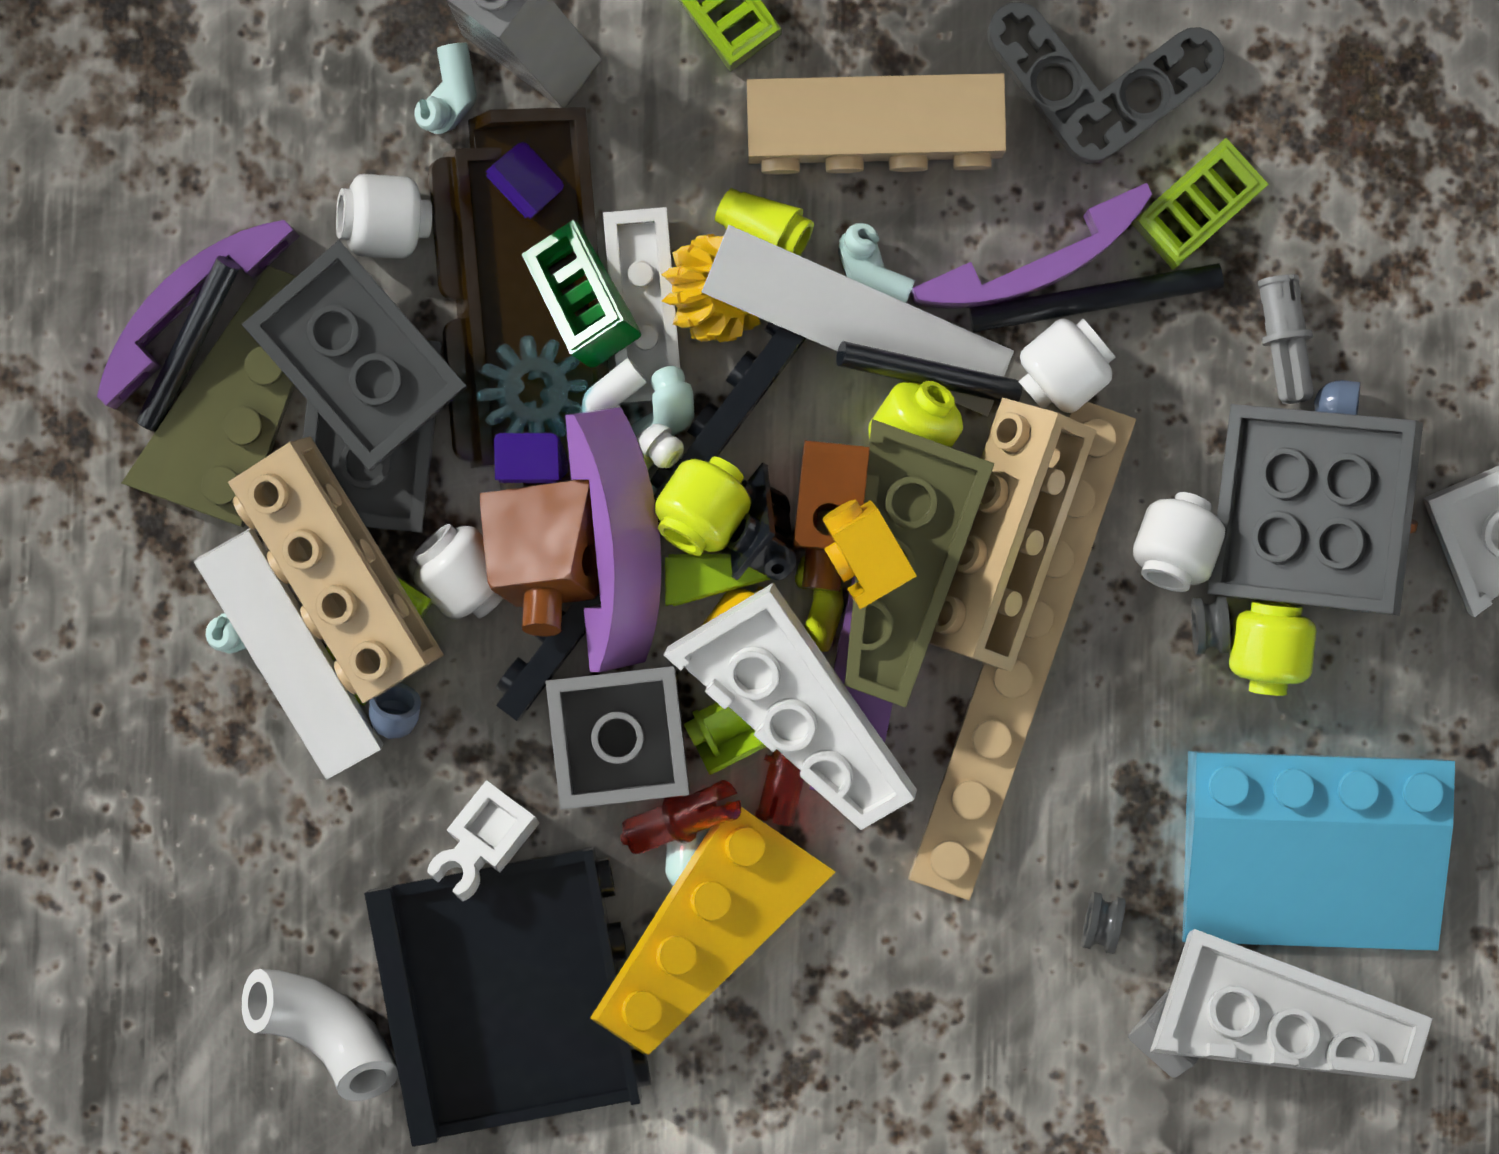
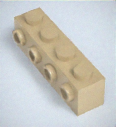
M1004 73L747 79L748 164H761L762 173L770 175L799 173L800 163H825V171L828 173H856L864 171V162L889 161V170L895 172L927 170L928 160H953V169L955 170L992 168L991 159H1002L1006 152Z
M1006 398L1001 399L981 459L995 464L929 644L1012 672L1097 430L1058 412Z
M311 436L287 443L228 481L236 495L233 498V503L238 515L248 527L257 529L269 549L267 560L272 571L283 583L291 585L303 605L300 608V612L305 625L316 638L324 639L337 660L334 662V669L338 679L346 690L352 694H357L362 703L385 693L444 656Z

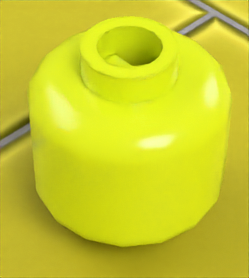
M905 381L896 384L872 418L951 448L963 430L962 415L955 405L953 395L947 388L933 381H925L922 384ZM872 420L870 421L869 426H868L869 439H870V432H871V423H872Z
M715 456L709 462L698 459L683 461L655 503V513L660 520L658 530L661 535L675 547L695 556H700L703 551L715 552L723 550L737 531L746 513L748 514L751 506V499L746 489L741 485L744 480L742 472L730 462Z
M1257 600L1252 601L1251 610L1241 612L1235 617L1232 629L1229 668L1237 676L1250 680V692L1285 696L1287 695L1288 684L1302 683L1311 676L1317 629L1311 619L1302 616L1303 606Z

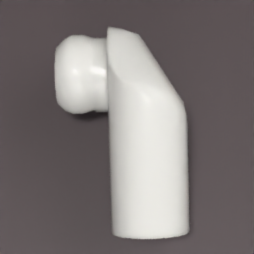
M626 358L585 392L582 401V412L619 408L621 403L645 385L647 380L629 358Z
M653 424L636 436L647 470H649L653 463L659 468H671L683 453L682 441L672 436V429L665 425Z

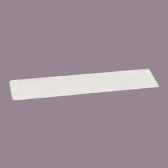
M731 225L727 227L701 291L708 296L835 351H838L842 341L1003 377L1014 353V350ZM950 391L955 399V403L988 417L994 400Z

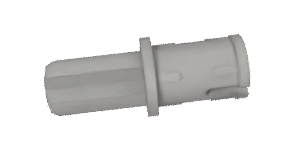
M1289 274L1261 279L1258 281V288L1260 290L1261 303L1263 304L1267 335L1262 338V345L1271 346L1278 397L1284 404L1308 401L1313 398L1314 391L1306 340L1311 339L1313 333L1312 330L1306 329L1300 298L1299 275L1293 274L1289 276Z

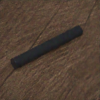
M217 256L136 419L137 423L143 428L156 432L167 416L240 270L239 264L232 259Z
M846 341L841 342L837 351V366L919 384L925 381H933L941 384L949 391L1001 402L1002 398L1019 402L1022 394V385L1018 382L1019 380Z

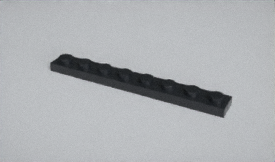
M768 322L764 331L772 336L770 341L758 357L749 350L743 355L726 379V382L732 385L734 389L719 408L712 402H709L687 431L696 438L683 457L671 468H658L651 478V485L658 489L654 494L655 503L683 461L698 459L709 462L712 457L720 455L807 338ZM600 593L593 600L573 602L566 612L562 610L561 632L554 636H534L542 642V645L530 661L526 663L517 657L495 688L504 694L496 705L498 708L516 721L522 719L546 687L545 681L552 679L585 635L584 608L601 605Z

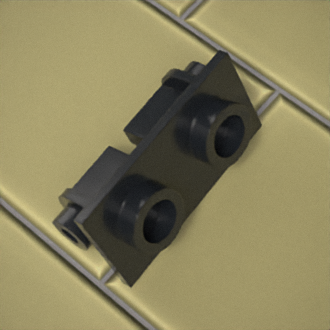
M762 462L748 481L744 479L741 483L751 499V506L748 514L746 513L740 526L728 543L731 555L732 577L736 580L743 575L748 567L753 568L770 579L782 580L796 566L793 541L788 539L792 534L789 515L790 502L785 494L770 486L768 465Z

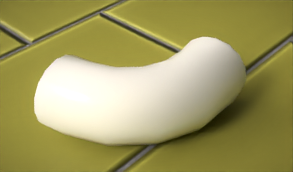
M258 969L249 975L242 994V1015L248 1030L258 1034H272L290 1038L309 1048L325 1064L334 1080L338 1094L346 1100L362 1101L377 1097L389 1090L396 1082L398 1070L391 1050L376 1024L347 996L314 978L280 970Z

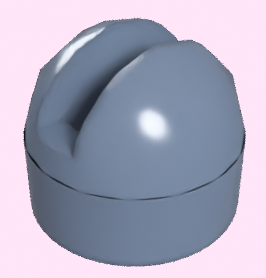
M1337 380L1326 384L1316 395L1314 400L1315 411L1358 415L1361 382Z
M399 683L385 693L371 699L368 710L371 726L378 734L388 739L401 738L410 734L419 720L421 706L419 694L412 687Z

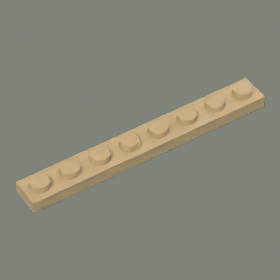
M1086 402L1077 411L1069 414V418L1097 431L1012 672L985 663L982 664L908 877L911 881L969 901L1136 422V418L1090 402Z

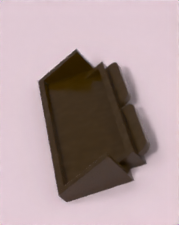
M585 107L492 109L468 120L470 148H456L444 153L443 157L435 160L428 170L438 288L446 299L456 300L457 319L449 321L443 329L444 359L467 386L461 394L449 403L452 448L454 454L460 460L470 462L471 468L495 466L494 438L497 434L554 433L560 437L569 461L565 415L582 413V401L585 392L609 373L608 359L600 365L590 368L570 354L522 254L574 220L580 225L599 257ZM521 142L527 143L564 184L562 191L531 219L529 217L525 218L486 177L488 174L486 170ZM572 252L548 268L550 273L553 275L577 259L575 252ZM586 274L563 289V295L587 280ZM598 298L574 313L576 317L599 303ZM570 461L569 472L558 482L573 481L571 480ZM500 483V490L551 483Z

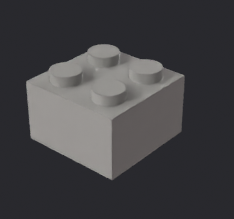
M676 666L545 681L560 810L690 794Z

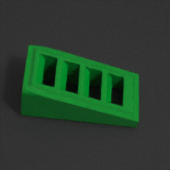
M570 221L522 254L553 320L573 357L590 368L596 367L641 337V332L629 308L576 221ZM572 252H575L577 259L553 275L550 273L548 268ZM586 274L587 280L563 295V289ZM598 298L599 303L576 317L574 314L576 311Z

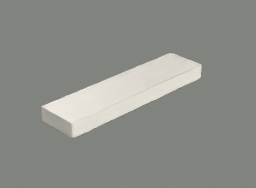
M249 528L198 557L194 561L196 567L325 779L333 777L381 750L383 742L371 726L369 719L354 694L346 690L338 679L334 669V661L322 641L316 638L305 625L300 612L301 607L288 585L283 583L272 571L267 560V550L254 529Z

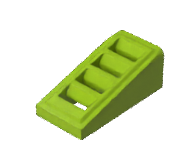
M678 0L730 72L782 35V28L761 0H740L742 2L741 5L716 23L712 21L708 14L727 0H705L700 4L697 0ZM751 14L756 24L729 43L723 33Z
M1225 138L1136 217L1131 224L1171 269L1174 270L1269 184L1234 145ZM1220 160L1246 186L1240 194L1237 195L1212 168ZM1202 176L1227 203L1220 212L1194 184ZM1183 193L1208 218L1209 221L1202 228L1177 202L1176 199ZM1165 209L1191 236L1184 244L1158 217Z
M668 554V557H665V606L682 605L770 580V578L748 567L743 575L736 580L732 577L730 554H701L700 556Z

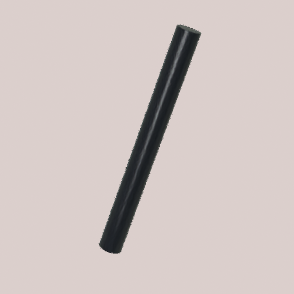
M1220 263L971 307L969 308L970 321L973 333L1221 289L1224 288L1223 273Z

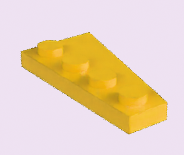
M727 801L590 1019L641 1053L649 1055L797 911L835 871L737 803Z

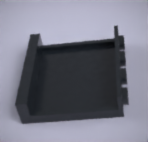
M595 847L511 862L505 866L501 873L491 866L481 868L479 871V887L475 894L466 901L459 899L453 892L456 884L461 881L463 872L445 875L439 882L433 878L374 888L364 893L412 1147L436 1143L440 1137L629 1101L631 1105L641 1103L642 1093L640 1087L651 1085L647 1055L637 1049H633L631 1045L590 1019L619 973L617 961L628 959L621 921L609 923L605 898L616 896L609 858L597 860Z

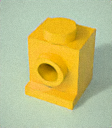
M856 499L848 501L823 517L822 520L835 541L824 548L843 582L854 576L856 577L858 582L848 587L847 590L859 609L864 608L917 577L883 516L871 500L861 506Z

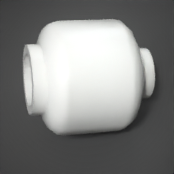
M360 174L355 177L349 189L341 188L336 210L338 239L347 240L349 249L355 255L361 257L405 259L413 253L419 238H429L432 204L430 200H421L419 188L413 179L405 176Z
M1059 319L1021 351V364L1028 374L1018 382L1040 408L1046 409L1050 404L1054 403L1061 411L1073 413L1112 380V369L1108 363L1116 357L1084 319L1076 325L1070 320Z
M1179 492L1176 494L1175 499H1159L1149 505L1133 548L1134 559L1142 567L1141 575L1147 581L1170 591L1186 592L1190 589L1191 585H1199L1209 580L1225 537L1224 524L1211 512L1212 505L1209 501L1192 493Z
M451 524L444 525L434 532L413 555V560L417 563L413 575L415 585L424 595L431 599V602L444 616L451 619H460L473 613L480 619L489 614L503 600L501 596L491 590L488 584L483 535L478 529L472 526H461L455 529Z

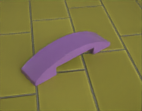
M1145 183L1089 208L1083 217L1092 236L983 285L977 276L972 262H969L912 288L910 295L916 306L930 308L963 309L1010 301L1045 289L1072 275L1104 252L1141 212L1152 195L1150 188Z
M285 220L266 223L224 238L182 264L147 297L126 325L109 356L97 397L105 406L116 410L162 367L145 347L196 300L217 256L232 259L239 264L246 274L255 279L300 235Z
M621 407L565 415L571 480H589L601 605L584 608L590 672H603L646 662L654 637L661 591L660 532L658 530V517L655 513L654 494L647 466L633 429Z

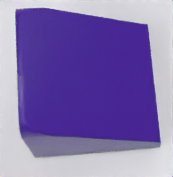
M524 142L518 143L486 170L488 173L486 177L525 218H533L564 187L562 180Z
M499 433L494 438L495 480H499V483H557L569 472V461L561 439L557 434Z

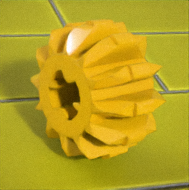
M714 234L697 236L695 240H691V245L681 246L678 250L672 252L676 267L669 268L661 274L672 284V293H669L662 302L676 305L678 309L672 325L680 326L681 328L690 327L691 339H697L702 342L711 340L729 342L737 340V337H742L743 331L752 330L761 323L759 317L701 292L724 237L715 236Z

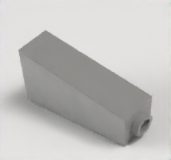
M446 0L463 37L559 108H566L602 61L600 56L553 0Z

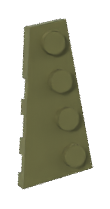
M267 266L121 484L237 526H245V523L234 507L233 498L236 495L228 481L271 454L295 385L242 324L297 276Z
M872 419L864 504L871 500L878 508L917 577L862 609H859L853 600L844 685L906 708L995 463Z

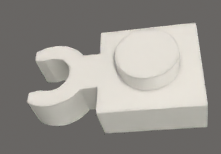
M486 780L447 829L448 833L459 843L454 849L445 850L437 854L430 862L427 872L434 880L439 882L448 870L456 867L462 868L463 877L456 884L453 892L459 899L466 901L475 894L479 887V871L484 864H489L501 873L540 822L533 814Z

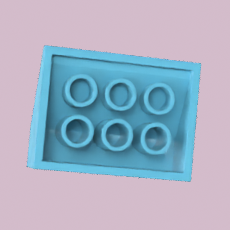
M1188 751L1182 942H1186L1188 933L1196 929L1234 944L1438 951L1453 832L1455 761L1421 758Z

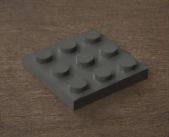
M1231 404L1217 517L1225 527V537L1212 575L1209 578L1207 594L1400 616L1423 423L1407 419Z

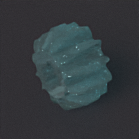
M533 336L522 337L519 345L521 360L507 344L499 346L496 352L507 369L503 370L492 364L483 365L481 374L490 380L498 382L497 388H486L477 392L479 401L488 402L498 399L501 406L487 415V423L493 426L509 416L512 420L506 433H522L526 423H528L529 433H545V421L551 431L559 437L567 434L566 423L559 415V412L561 411L567 415L582 413V406L577 402L567 399L568 393H578L588 388L586 380L577 379L567 382L565 377L567 372L576 368L579 360L569 356L556 365L553 361L559 351V342L554 339L547 341L543 346L540 356L537 357L536 343ZM525 373H529V380L541 377L547 386L540 392L544 403L539 408H536V401L525 404L520 401L518 394L525 388L520 378Z

